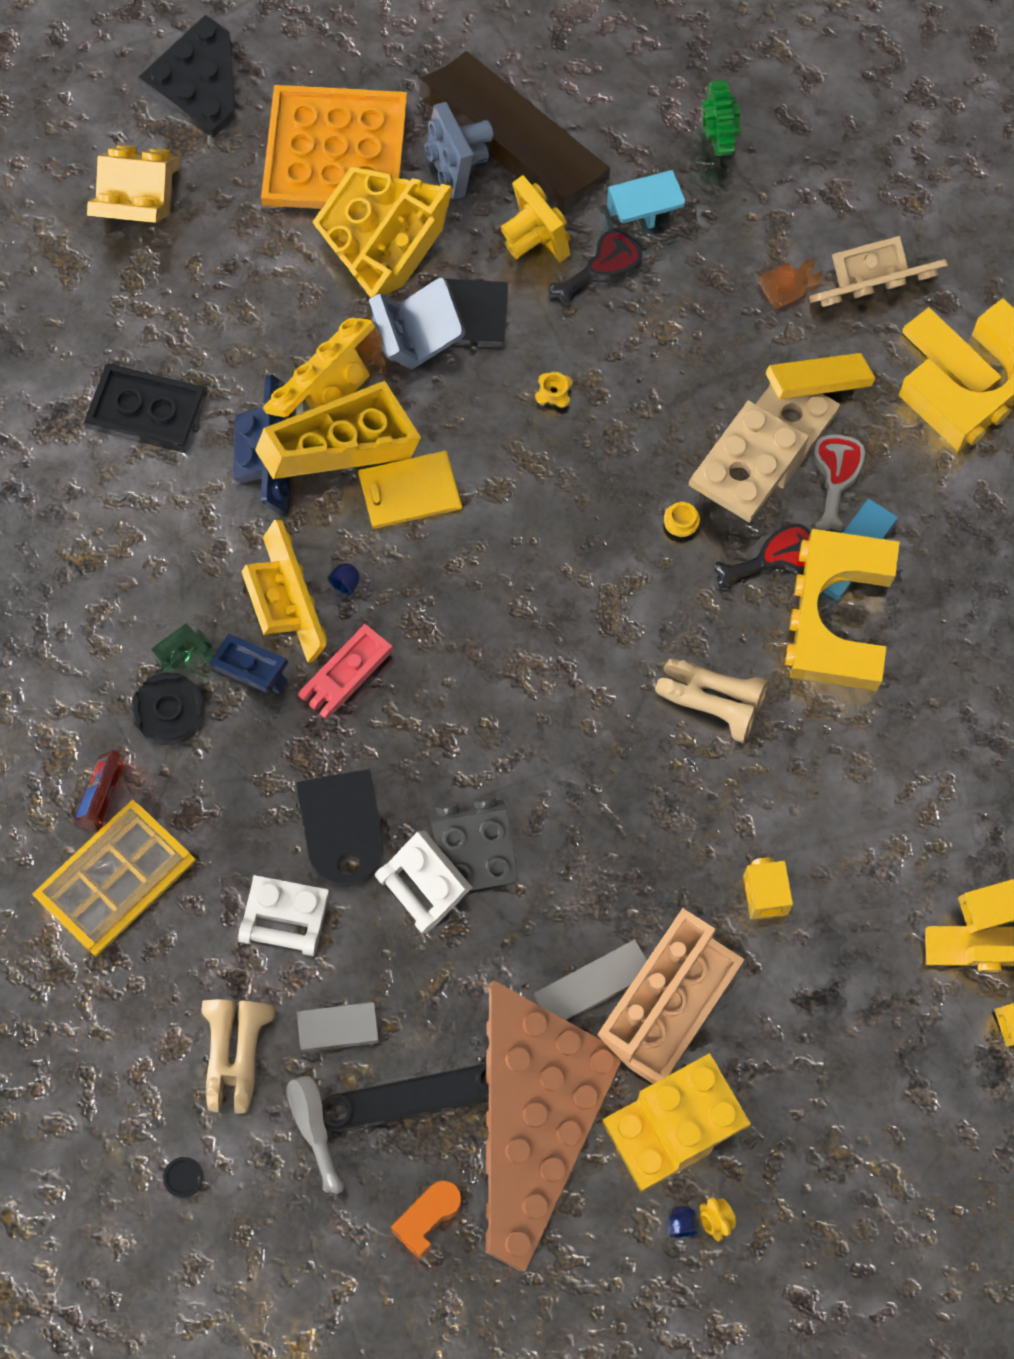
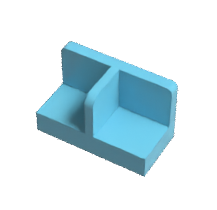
M673 170L608 187L607 208L611 217L617 215L621 223L644 218L647 227L653 228L657 214L685 206V199Z

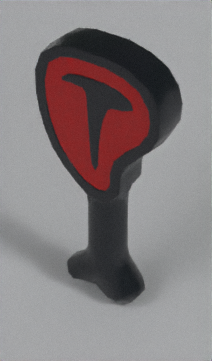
M800 523L790 524L774 532L765 541L756 558L736 565H725L720 561L716 562L714 570L720 576L718 581L719 588L728 591L736 580L761 570L766 572L783 570L794 575H803L805 562L799 561L802 540L809 539L811 531Z

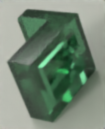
M187 623L151 649L156 664L164 673L171 668L181 667L188 661L190 654L193 652L196 653L206 666L209 665L212 659L209 651L212 648V644L201 630L194 632Z

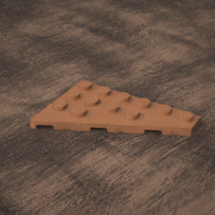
M491 981L487 987V992H489V1021H487L486 1033L489 1038V1046L486 1050V1083H489V1111H486V1125L489 1129V1136L486 1140V1174H488L486 1253L518 1271L525 1272L620 1066L621 1060L602 1040L499 982Z

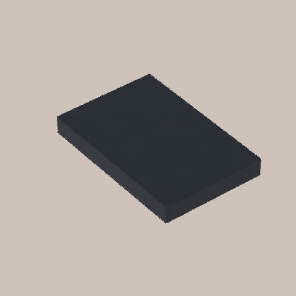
M106 363L84 420V425L89 430L186 453L208 394L207 388Z

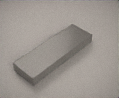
M634 939L533 994V997L541 1007L566 1021H570L628 990L647 959Z

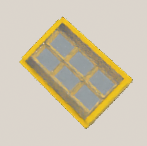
M132 799L34 891L32 895L90 953L97 957L193 865L196 859Z

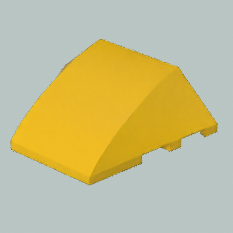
M350 167L312 223L371 298L379 293L386 296L406 284L441 233L453 188L450 185L440 184V186L422 183L419 179L412 178L411 180L392 177L388 173Z

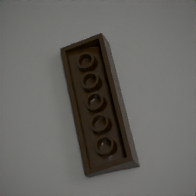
M467 50L446 66L419 77L420 98L432 108L436 104L447 102L456 122L461 127L487 119L493 130L492 141L484 142L488 154L515 177L520 178L524 175L531 185L537 183L546 195L547 200L545 202L553 208L557 207L563 216L610 176L609 166Z

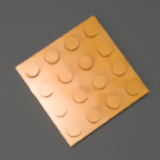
M274 85L261 194L262 206L322 209L350 167L388 173L392 177L400 178L407 111V92Z

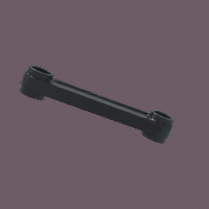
M486 1063L333 1094L322 1102L325 1128L334 1133L345 1132L489 1102V1089L485 1088L481 1082L486 1076ZM332 1106H345L348 1109L347 1116L340 1122L329 1121L326 1118V1114Z

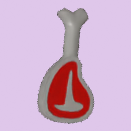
M827 435L821 437L815 444L813 460L816 467L825 477V488L827 490L824 514L815 523V527L818 530H833L841 533L846 529V525L840 520L838 515L841 493L854 484L862 470L865 458L864 445L857 439L843 435Z

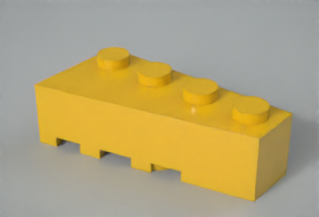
M382 381L265 427L255 451L271 477L278 479L410 459L421 436L386 381Z

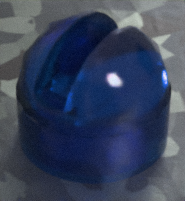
M344 563L334 568L327 579L337 591L345 595H351L359 584V572L354 565Z
M679 1206L670 1213L668 1229L671 1238L690 1237L702 1232L699 1216L690 1207Z

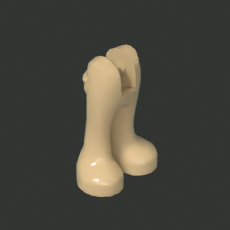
M669 659L663 668L665 673L688 685L686 686L668 678H660L656 684V693L681 706L704 711L722 718L729 723L732 738L738 742L745 743L751 731L755 713L759 711L765 698L769 680L761 677L739 679L713 672L686 660ZM703 689L723 693L736 700H740L742 703L706 693Z
M216 999L202 1001V1015L208 1020L211 1028L210 1058L206 1079V1101L209 1111L220 1113L223 1105L224 1087L236 1086L234 1112L235 1114L248 1112L254 1090L255 1057L259 1031L262 1025L273 1021L275 1006L251 1001L239 1002L237 1052L235 1062L231 1065L229 1063V1049L237 1004L231 1000Z

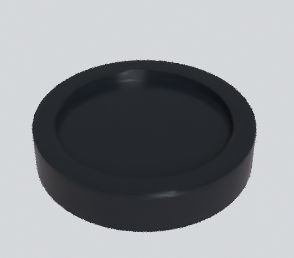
M179 1157L172 1160L166 1166L163 1173L165 1188L171 1195L177 1198L192 1197L201 1189L204 1181V1173L201 1166L189 1157Z

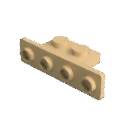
M900 236L832 254L840 288L809 296L810 303L821 301V305L824 307L842 302V294L853 292L854 298L875 293L873 288L875 285L885 283L886 289L907 284L905 277L917 274L918 281L938 276L937 269L948 266L947 261L943 259L908 269Z

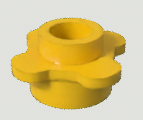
M559 372L541 374L538 378L540 389L535 395L536 401L541 405L552 403L560 408L566 407L570 402L568 390L572 387V379ZM556 388L557 391L551 392V389Z
M711 1197L707 1199V1204L703 1203L699 1206L701 1224L705 1231L712 1235L716 1241L723 1240V1234L725 1236L730 1235L731 1230L736 1227L734 1212L724 1199L716 1200Z

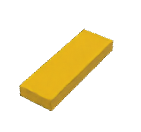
M929 307L904 326L902 333L961 387L975 392H989L999 384L1002 377Z
M861 353L769 365L766 371V376L779 399L871 387L875 380V376Z

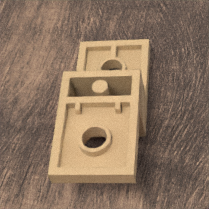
M770 384L756 404L749 400L746 402L689 480V486L750 523L777 485L781 488L785 487L839 412L840 404L822 393L779 399ZM786 410H794L799 413L801 419L790 422L783 417L782 413ZM735 468H742L747 471L749 477L746 480L738 481L733 479L729 472Z

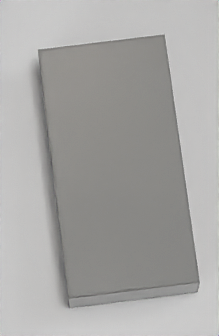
M374 1002L296 1012L301 1053L379 1043Z

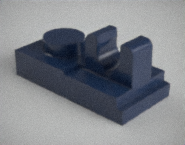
M231 634L227 635L209 662L215 671L266 693L271 688L274 692L280 693L287 682L282 674L289 663L286 658Z

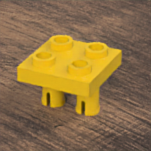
M522 175L512 183L520 213L500 226L503 235L507 239L505 245L510 254L517 260L539 243L545 244L561 263L571 255L568 241L571 238L564 228L567 224L566 219L557 207L551 209L545 202L547 200L546 195L537 183L531 185Z

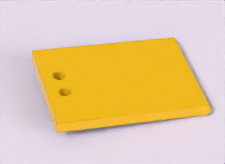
M446 450L358 470L372 529L463 508Z

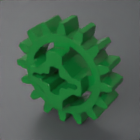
M726 80L712 81L708 85V99L701 102L703 132L706 134L707 141L712 140L714 152L717 156L732 155L735 151V137L741 136L739 103L736 102V96L730 97V89H728V82Z

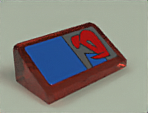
M112 750L99 756L74 818L73 823L76 826L96 832L102 828L125 767L119 751Z

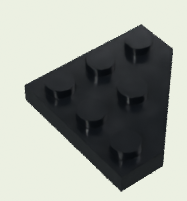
M205 14L138 77L139 83L143 88L211 138H214L235 118L230 32Z

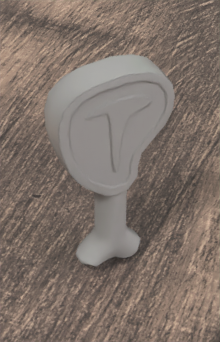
M310 1076L298 1077L291 1080L286 1088L290 1109L301 1134L313 1147L323 1178V1191L329 1194H339L343 1191L345 1182L337 1171L327 1143V1131L323 1121L322 1101L319 1090Z

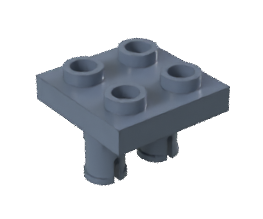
M443 102L433 107L432 118L428 122V141L425 142L424 148L427 159L430 162H434L438 170L440 184L450 185L453 188L451 198L455 200L465 197L471 166L488 161V150L484 142L492 141L493 130L487 119L461 127L456 122L447 102Z

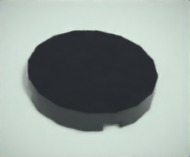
M161 673L148 678L143 682V686L139 688L138 692L136 690L132 698L131 715L136 729L145 739L158 745L173 746L189 740L199 731L205 720L206 704L201 689L191 680L187 679L186 676L179 673Z

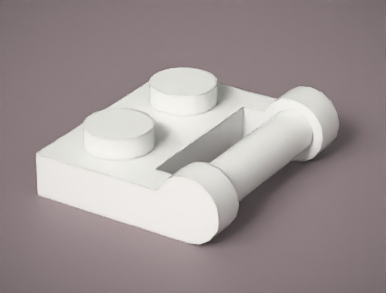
M425 830L418 831L375 874L376 879L381 885H387L417 921L415 926L421 934H425L433 929L472 888ZM403 869L433 904L429 912L399 877L398 874Z
M254 875L244 918L239 929L238 942L251 944L252 941L302 950L303 955L315 956L330 894L329 889ZM258 918L308 927L306 935L259 927L256 926Z

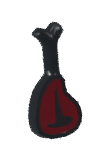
M609 230L605 232L598 240L596 255L588 261L585 269L566 282L551 283L549 295L551 297H558L563 305L570 306L573 293L591 280L613 282L632 275L642 265L643 255L640 246L630 235L623 231Z

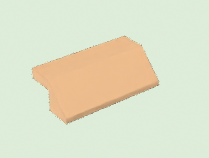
M684 908L675 918L598 1033L601 1040L628 1068L652 1084L671 1074L745 960L712 939L715 928Z

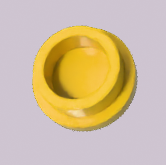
M677 502L666 510L664 525L671 534L678 537H686L692 535L698 529L700 516L697 509L690 503Z

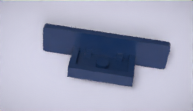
M274 375L265 377L264 405L271 399V395L275 390L285 385L284 382ZM263 407L235 415L233 479L243 484L262 478L261 502L281 515L288 513V499L290 497L289 477L273 479L255 449L265 427L291 418V414L287 417L269 415L265 413Z

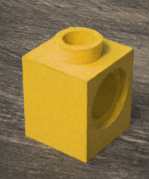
M760 858L752 861L751 865H747L743 875L750 919L789 915L793 902L785 861L774 862L773 858Z

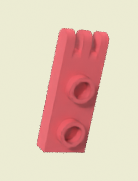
M364 624L301 689L298 696L303 701H306L316 692L317 694L312 698L309 706L317 710L327 701L328 703L323 707L320 715L328 719L393 652L392 645Z

